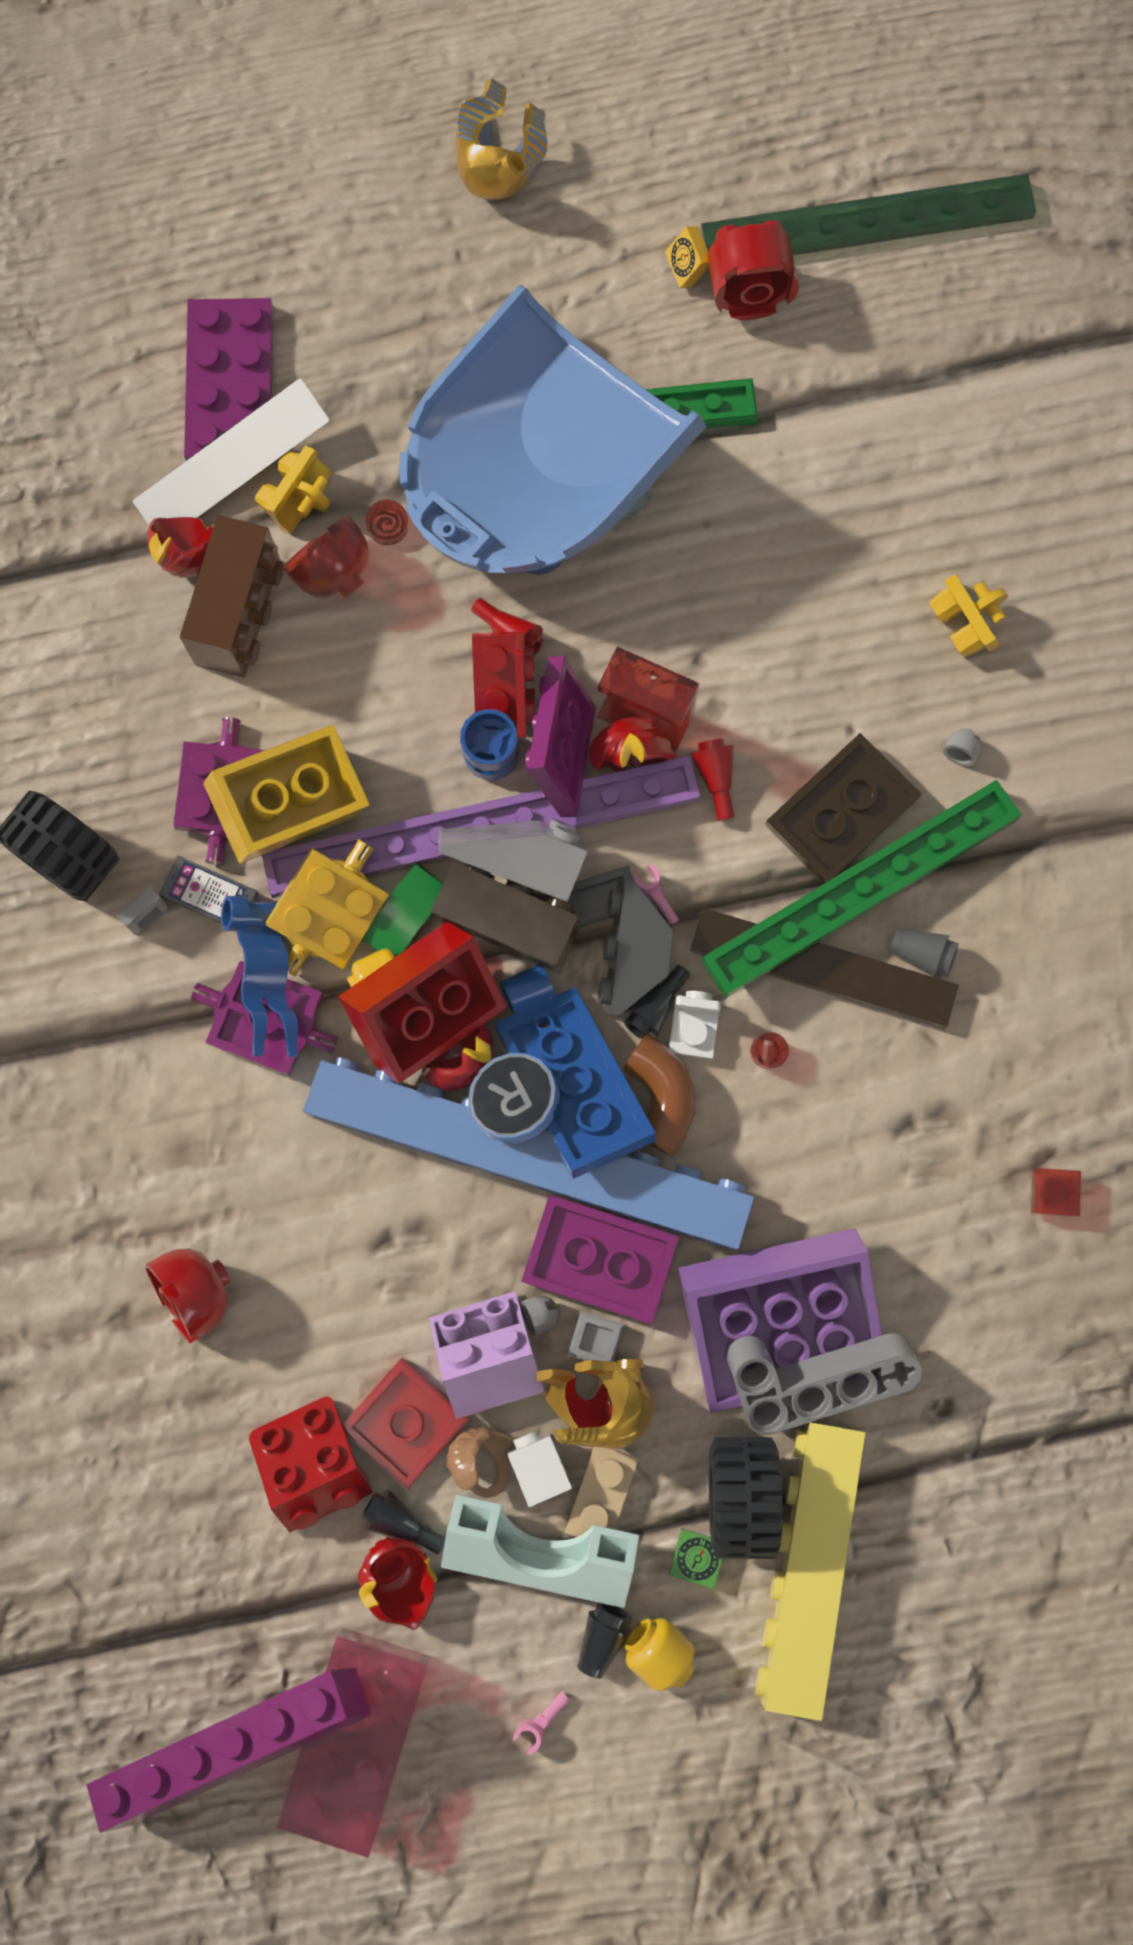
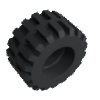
M29 790L0 826V843L6 849L76 900L87 902L119 861L115 849L107 841L65 808L39 792Z
M715 1437L709 1451L708 1484L711 1545L717 1559L776 1558L782 1540L783 1506L780 1458L773 1438Z

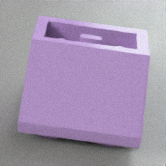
M516 1291L429 1317L442 1382L456 1419L545 1392L543 1383L537 1382L536 1372L539 1369Z

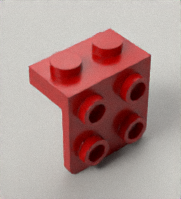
M325 1396L254 1429L249 1435V1442L270 1509L289 1533L297 1529L309 1528L320 1518L339 1509L351 1508L358 1504L362 1498L374 1493L368 1476L354 1458L336 1404L330 1397Z

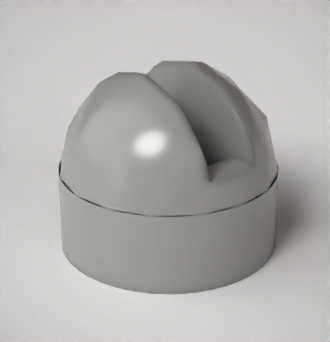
M959 729L948 738L943 753L951 762L960 766L970 767L975 765L981 753L982 742L979 736L974 735L971 729Z
M534 1296L521 1302L525 1321L534 1336L548 1331L558 1321L559 1311L556 1309L549 1310L555 1303L546 1296Z

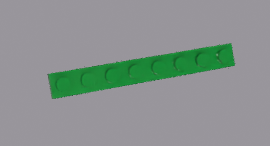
M995 780L705 955L701 962L726 999L1018 821L1022 814L998 780Z

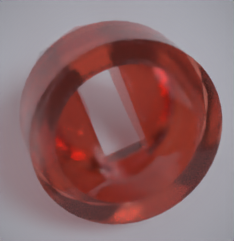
M774 1032L759 1035L754 1039L750 1047L751 1059L757 1066L763 1069H773L781 1066L787 1060L789 1054L786 1040ZM764 1040L769 1041L766 1062L762 1059Z

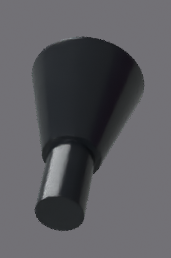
M676 965L661 984L656 985L625 1010L623 1015L626 1018L624 1021L626 1028L641 1039L646 1034L657 1038L674 1002V995L690 977L689 971L681 965Z
M389 1488L382 1495L375 1492L363 1511L362 1518L367 1520L365 1531L417 1542V1544L436 1555L440 1553L445 1544L446 1538L421 1524L422 1521Z

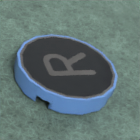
M508 1053L492 1059L479 1070L470 1085L468 1105L472 1119L486 1136L494 1140L506 1141L507 1143H521L535 1138L550 1125L555 1116L553 1112L556 1109V1103L559 1105L560 1092L555 1076L540 1059L527 1053Z

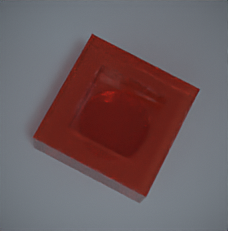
M1047 1168L1032 1169L1031 1214L1079 1217L1081 1171Z

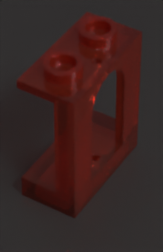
M617 646L598 684V691L607 696L597 718L610 724L630 717L645 720L652 719L655 727H662L663 734L668 735L671 749L676 753L694 716L700 683Z

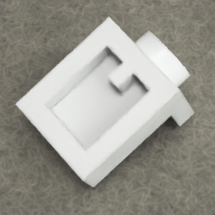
M686 991L685 996L676 997L669 1049L676 1056L712 1061L721 1002L713 1001L712 994L702 991Z

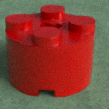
M770 220L762 224H750L741 227L726 225L717 231L716 241L711 245L707 258L715 304L720 312H722L723 308L729 311L731 318L754 320L776 313L775 305L785 299L787 305L794 300L799 291V281L790 239L779 221Z

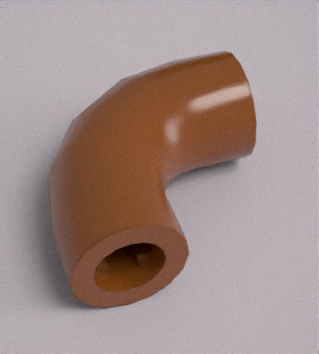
M646 1034L631 1054L623 1071L640 1081L650 1093L651 1107L646 1117L656 1134V1141L650 1143V1145L673 1158L685 1140L695 1116V1087L686 1065L665 1044L650 1034Z

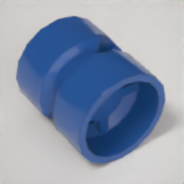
M490 709L475 712L465 721L461 729L460 743L467 768L474 776L483 780L496 781L507 777L515 769L519 761V743L514 722L506 714Z

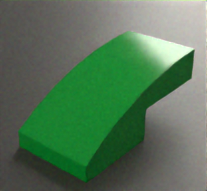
M415 864L383 904L362 940L377 951L385 948L390 949L396 956L408 949L423 927L429 925L434 918L431 910L444 882L420 864Z

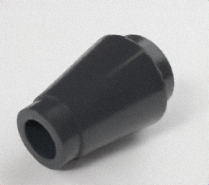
M599 1602L595 1610L589 1611L579 1656L580 1659L577 1664V1668L581 1672L593 1678H603L605 1670L608 1669L632 1632L629 1626L632 1616L620 1607Z

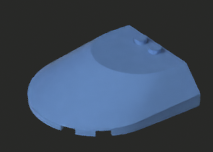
M519 285L435 380L416 407L407 427L412 433L407 452L400 453V485L405 489L408 504L406 509L412 522L422 536L448 559L462 566L490 573L527 572L564 561L600 539L701 434L706 425L701 416L695 411H691L687 416L677 412L596 354L556 321L536 301L527 288Z

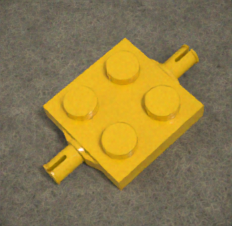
M360 839L357 840L358 842L346 861L330 858L311 847L265 922L266 926L287 937L293 945L288 954V971L294 977L297 976L308 955L324 958L337 967L344 969L389 896L387 891L368 881L362 873L361 869L372 851H374V848Z

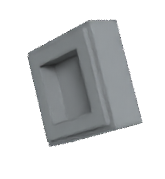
M150 886L116 916L133 934L138 935L167 911L169 906Z
M581 1311L567 1355L585 1361H613L624 1324Z

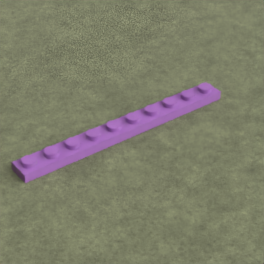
M686 756L584 779L578 813L574 817L561 818L550 801L545 799L543 791L540 789L280 848L262 855L270 895L272 898L282 896L311 847L330 858L346 861L358 842L357 840L364 841L374 848V851H372L361 869L365 877L413 867L415 864L422 865L451 858L439 853L437 836L440 829L536 820L550 824L552 818L580 829L699 802L700 794L691 758Z

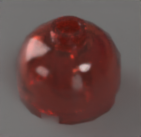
M349 515L328 527V532L318 539L314 538L284 565V571L304 593L315 598H329L340 593L345 599L364 584L359 576L368 566L370 553L367 540Z

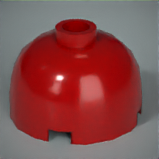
M187 1248L175 1249L146 1264V1273L161 1304L163 1306L166 1304L175 1318L172 1320L173 1324L188 1343H192L204 1336L221 1322L228 1306L225 1286L231 1283V1279L220 1260L217 1259L210 1262L201 1252Z

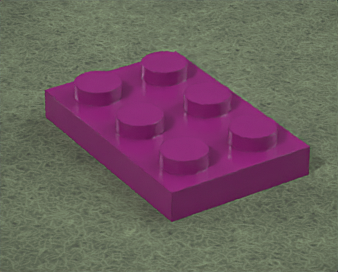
M563 655L548 657L545 676L541 677L539 683L541 695L538 712L534 714L532 721L534 734L531 750L527 751L525 758L528 774L534 778L543 791L545 799L550 801L561 818L574 817L578 813L596 709L592 699Z
M549 1194L521 1282L652 1324L679 1236Z

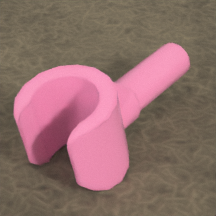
M648 865V870L655 881L652 884L644 885L639 881L637 875L634 874V882L646 897H650L656 903L670 926L679 921V918L661 891V878L658 869L655 866Z
M562 1691L535 1719L528 1718L521 1721L514 1733L513 1741L523 1731H531L536 1736V1741L529 1746L526 1754L535 1753L543 1741L544 1730L550 1724L549 1722L570 1701V1698Z

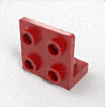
M525 632L472 633L475 712L490 709L506 714L513 722L517 721V739L526 738L527 725H532L533 716L536 713L535 688H526V682H534V644L525 645Z

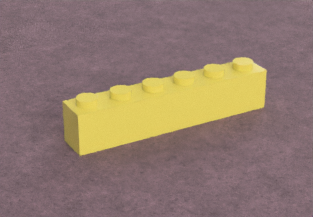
M816 1422L804 1424V1430L796 1429L792 1457L799 1458L796 1477L789 1476L786 1486L785 1504L792 1505L789 1524L782 1523V1540L779 1551L785 1552L782 1571L774 1570L770 1590V1599L777 1600L774 1619H766L763 1634V1647L770 1648L767 1667L759 1666L755 1687V1695L762 1696L761 1703L765 1711L822 1721L865 1432Z

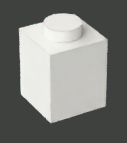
M536 1430L513 1440L516 1449L509 1451L507 1455L528 1507L572 1489V1483L551 1434L541 1437L539 1430Z

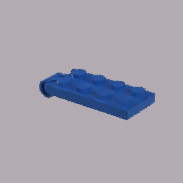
M541 964L500 981L502 993L513 1015L495 1022L494 1028L507 1053H527L538 1058L555 1076L560 1092L559 1105L556 1103V1109L553 1112L555 1116L547 1130L572 1178H577L655 1142L656 1134L577 989L573 987L555 995L551 981ZM543 1025H549L547 1028H541Z

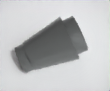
M897 928L889 953L897 955V957L934 977L937 974L948 977L959 943L949 940L950 935Z

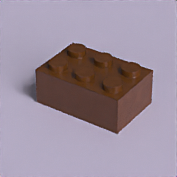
M217 515L179 637L196 666L245 678L248 666L255 665L260 650V642L257 640L261 625L266 626L268 624L272 611V601L269 600L273 586H279L284 571V562L280 559L278 546L275 545L268 527Z

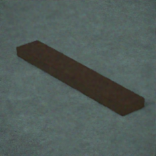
M703 908L690 952L705 956L757 924ZM819 942L765 974L942 1029L948 1026L959 987L955 983Z

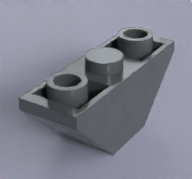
M631 880L618 881L617 889H611L609 893L608 915L614 916L612 933H606L603 945V959L609 960L607 978H601L598 991V1003L604 1004L605 1014L621 1015L669 974L673 930L638 885Z

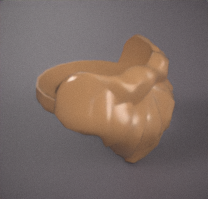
M480 1426L478 1429L471 1428L469 1431L460 1433L449 1445V1452L446 1456V1466L452 1472V1477L460 1489L465 1491L471 1490L475 1495L482 1498L496 1497L501 1494L509 1482L510 1468L505 1451L512 1444V1438L493 1428ZM480 1447L493 1458L496 1465L495 1481L488 1488L478 1484L479 1476L476 1461Z

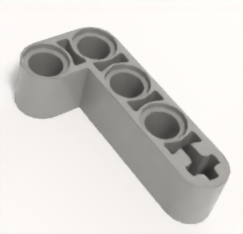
M895 1333L884 1334L777 1369L774 1367L765 1343L758 1337H741L730 1345L727 1352L729 1367L747 1422L752 1430L763 1435L778 1433L907 1392L915 1388L922 1377V1367L908 1340L902 1335ZM759 1362V1364L753 1368H744L746 1365L750 1363ZM859 1373L855 1378L845 1380L848 1376ZM814 1387L809 1393L801 1394L803 1390ZM763 1402H770L768 1405L764 1407H757L759 1404Z

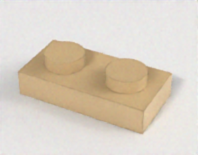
M593 1447L565 1533L578 1537L588 1531L593 1525L615 1530L639 1460L638 1457L616 1449Z

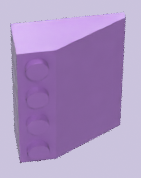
M856 1228L678 1268L710 1413L742 1406L727 1359L730 1345L741 1337L754 1336L761 1339L769 1351L775 1369L882 1335L869 1255ZM759 1362L750 1363L746 1365L744 1368H753L757 1366ZM859 1373L852 1374L848 1376L845 1380L853 1379ZM813 1387V1388H807V1389L803 1390L802 1392L811 1391V1390L814 1389V1387Z

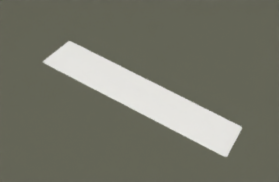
M298 379L135 498L133 503L149 525L157 517L197 518L328 423L329 418L303 381Z

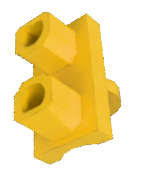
M306 445L301 453L288 451L282 456L278 462V471L283 476V480L278 487L271 484L263 485L255 496V501L263 511L270 515L282 531L290 535L301 519L308 516L312 508L325 512L331 503L323 492L329 484L328 479L332 472L319 460L316 450Z
M956 574L944 580L947 588L936 595L929 604L942 624L962 611L964 612L970 624L950 636L963 658L983 648L991 652L999 647L998 640L982 615L988 613L995 624L1006 618L999 606L1008 598L1004 588L990 592L985 582L981 581L973 587V590L980 599L974 603Z

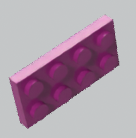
M271 298L187 300L184 458L186 461L272 399L274 306Z

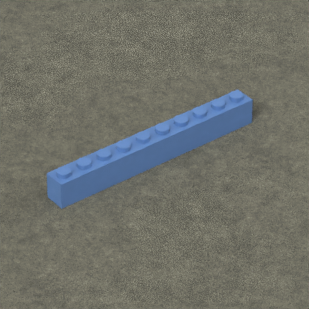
M334 1057L332 1063L322 1060L319 1062L303 1112L310 1117L732 1251L739 1249L754 1199L753 1196L744 1194L746 1186L720 1179L719 1184L715 1185L701 1180L703 1173L682 1165H677L675 1172L658 1167L660 1159L637 1151L633 1152L632 1158L622 1156L573 1179L547 1128L546 1131L543 1130L535 1138L521 1143H507L506 1141L494 1140L486 1136L472 1119L468 1098L462 1097L459 1104L443 1099L445 1091L420 1083L418 1089L414 1090L398 1084L380 1070L376 1071L375 1077L358 1072L359 1064L340 1057Z

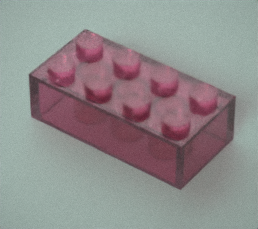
M345 1628L339 1632L326 1672L334 1669L356 1668L371 1716L301 1748L277 1828L369 1858L432 1656Z

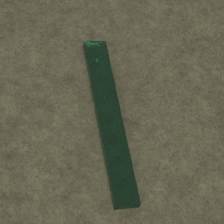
M1027 173L701 223V235L709 251L711 245L716 241L717 231L726 225L741 227L776 220L782 224L783 230L788 235L794 256L1034 219L1036 206L1029 174Z

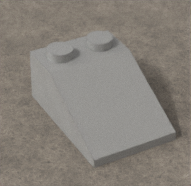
M552 818L550 824L536 820L440 829L437 836L439 853L566 902L569 899L588 853L580 838L581 836L575 833L577 828Z

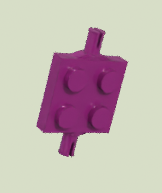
M230 717L222 718L220 742L211 744L183 742L173 826L175 830L197 832L209 838L205 862L213 865L216 848V864L224 865L226 840L228 838L203 783L211 771L265 751L246 748L238 744L241 720L233 717L230 734Z
M239 961L232 980L222 992L202 985L199 982L194 987L196 991L209 997L193 991L191 1000L215 1008L214 1023L205 1042L212 1047L289 1077L292 1074L299 1054L307 1045L329 1052V1054H332L335 1050L333 1045L320 1041V1039L337 1045L338 1036L315 1028V1016L324 996L321 991L287 979L285 989L287 1005L295 1012L298 1021V1057H288L282 1020L279 1014L270 1009L265 1000H262L268 1014V1024L263 1056L259 1057L253 1056V1021L251 1014L245 1009L241 999L244 962Z

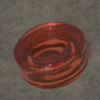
M388 499L380 500L374 503L366 513L365 523L367 531L375 542L381 545H394L406 536L409 529L407 512L400 503Z

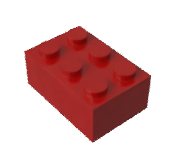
M448 921L338 996L374 1066L398 1084L507 1008L474 937Z

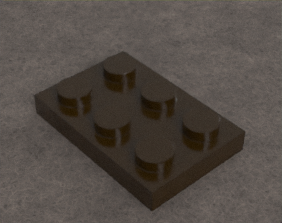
M859 733L768 818L765 825L825 884L847 868L921 797L922 793Z

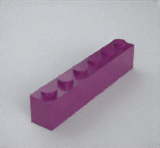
M356 1668L329 1670L86 1784L99 1832L133 1826L371 1716Z

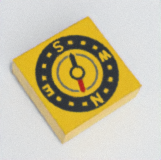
M686 226L665 251L679 288H691L708 269V249L698 226Z

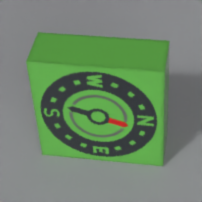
M681 1528L668 1574L714 1589L722 1559H717L712 1549L711 1537Z

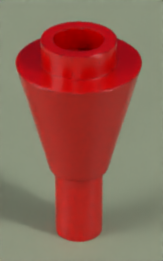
M479 598L474 602L471 611L489 624L493 632H525V645L534 644V656L540 651L544 642L542 626L504 611L500 612L483 598Z
M723 738L698 743L699 751L691 753V756L709 793L713 796L717 821L735 818L729 792L732 785L734 745H725Z

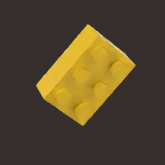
M334 724L213 770L203 783L239 864L356 818L370 806Z

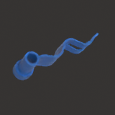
M227 895L222 903L221 923L224 931L237 932L238 941L243 949L244 972L241 999L243 1006L251 1014L253 1021V1056H263L268 1024V1014L262 1000H265L268 1007L279 1014L282 1020L288 1057H298V1021L295 1012L287 1005L285 992L289 969L288 953L281 934L266 926L265 923L277 903L248 901L246 897Z

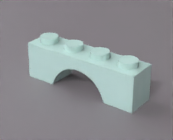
M456 1495L447 1528L441 1568L624 1608L633 1576L639 1535L593 1525L584 1534L573 1539L560 1541L545 1540L531 1536L517 1528L508 1519L501 1504Z

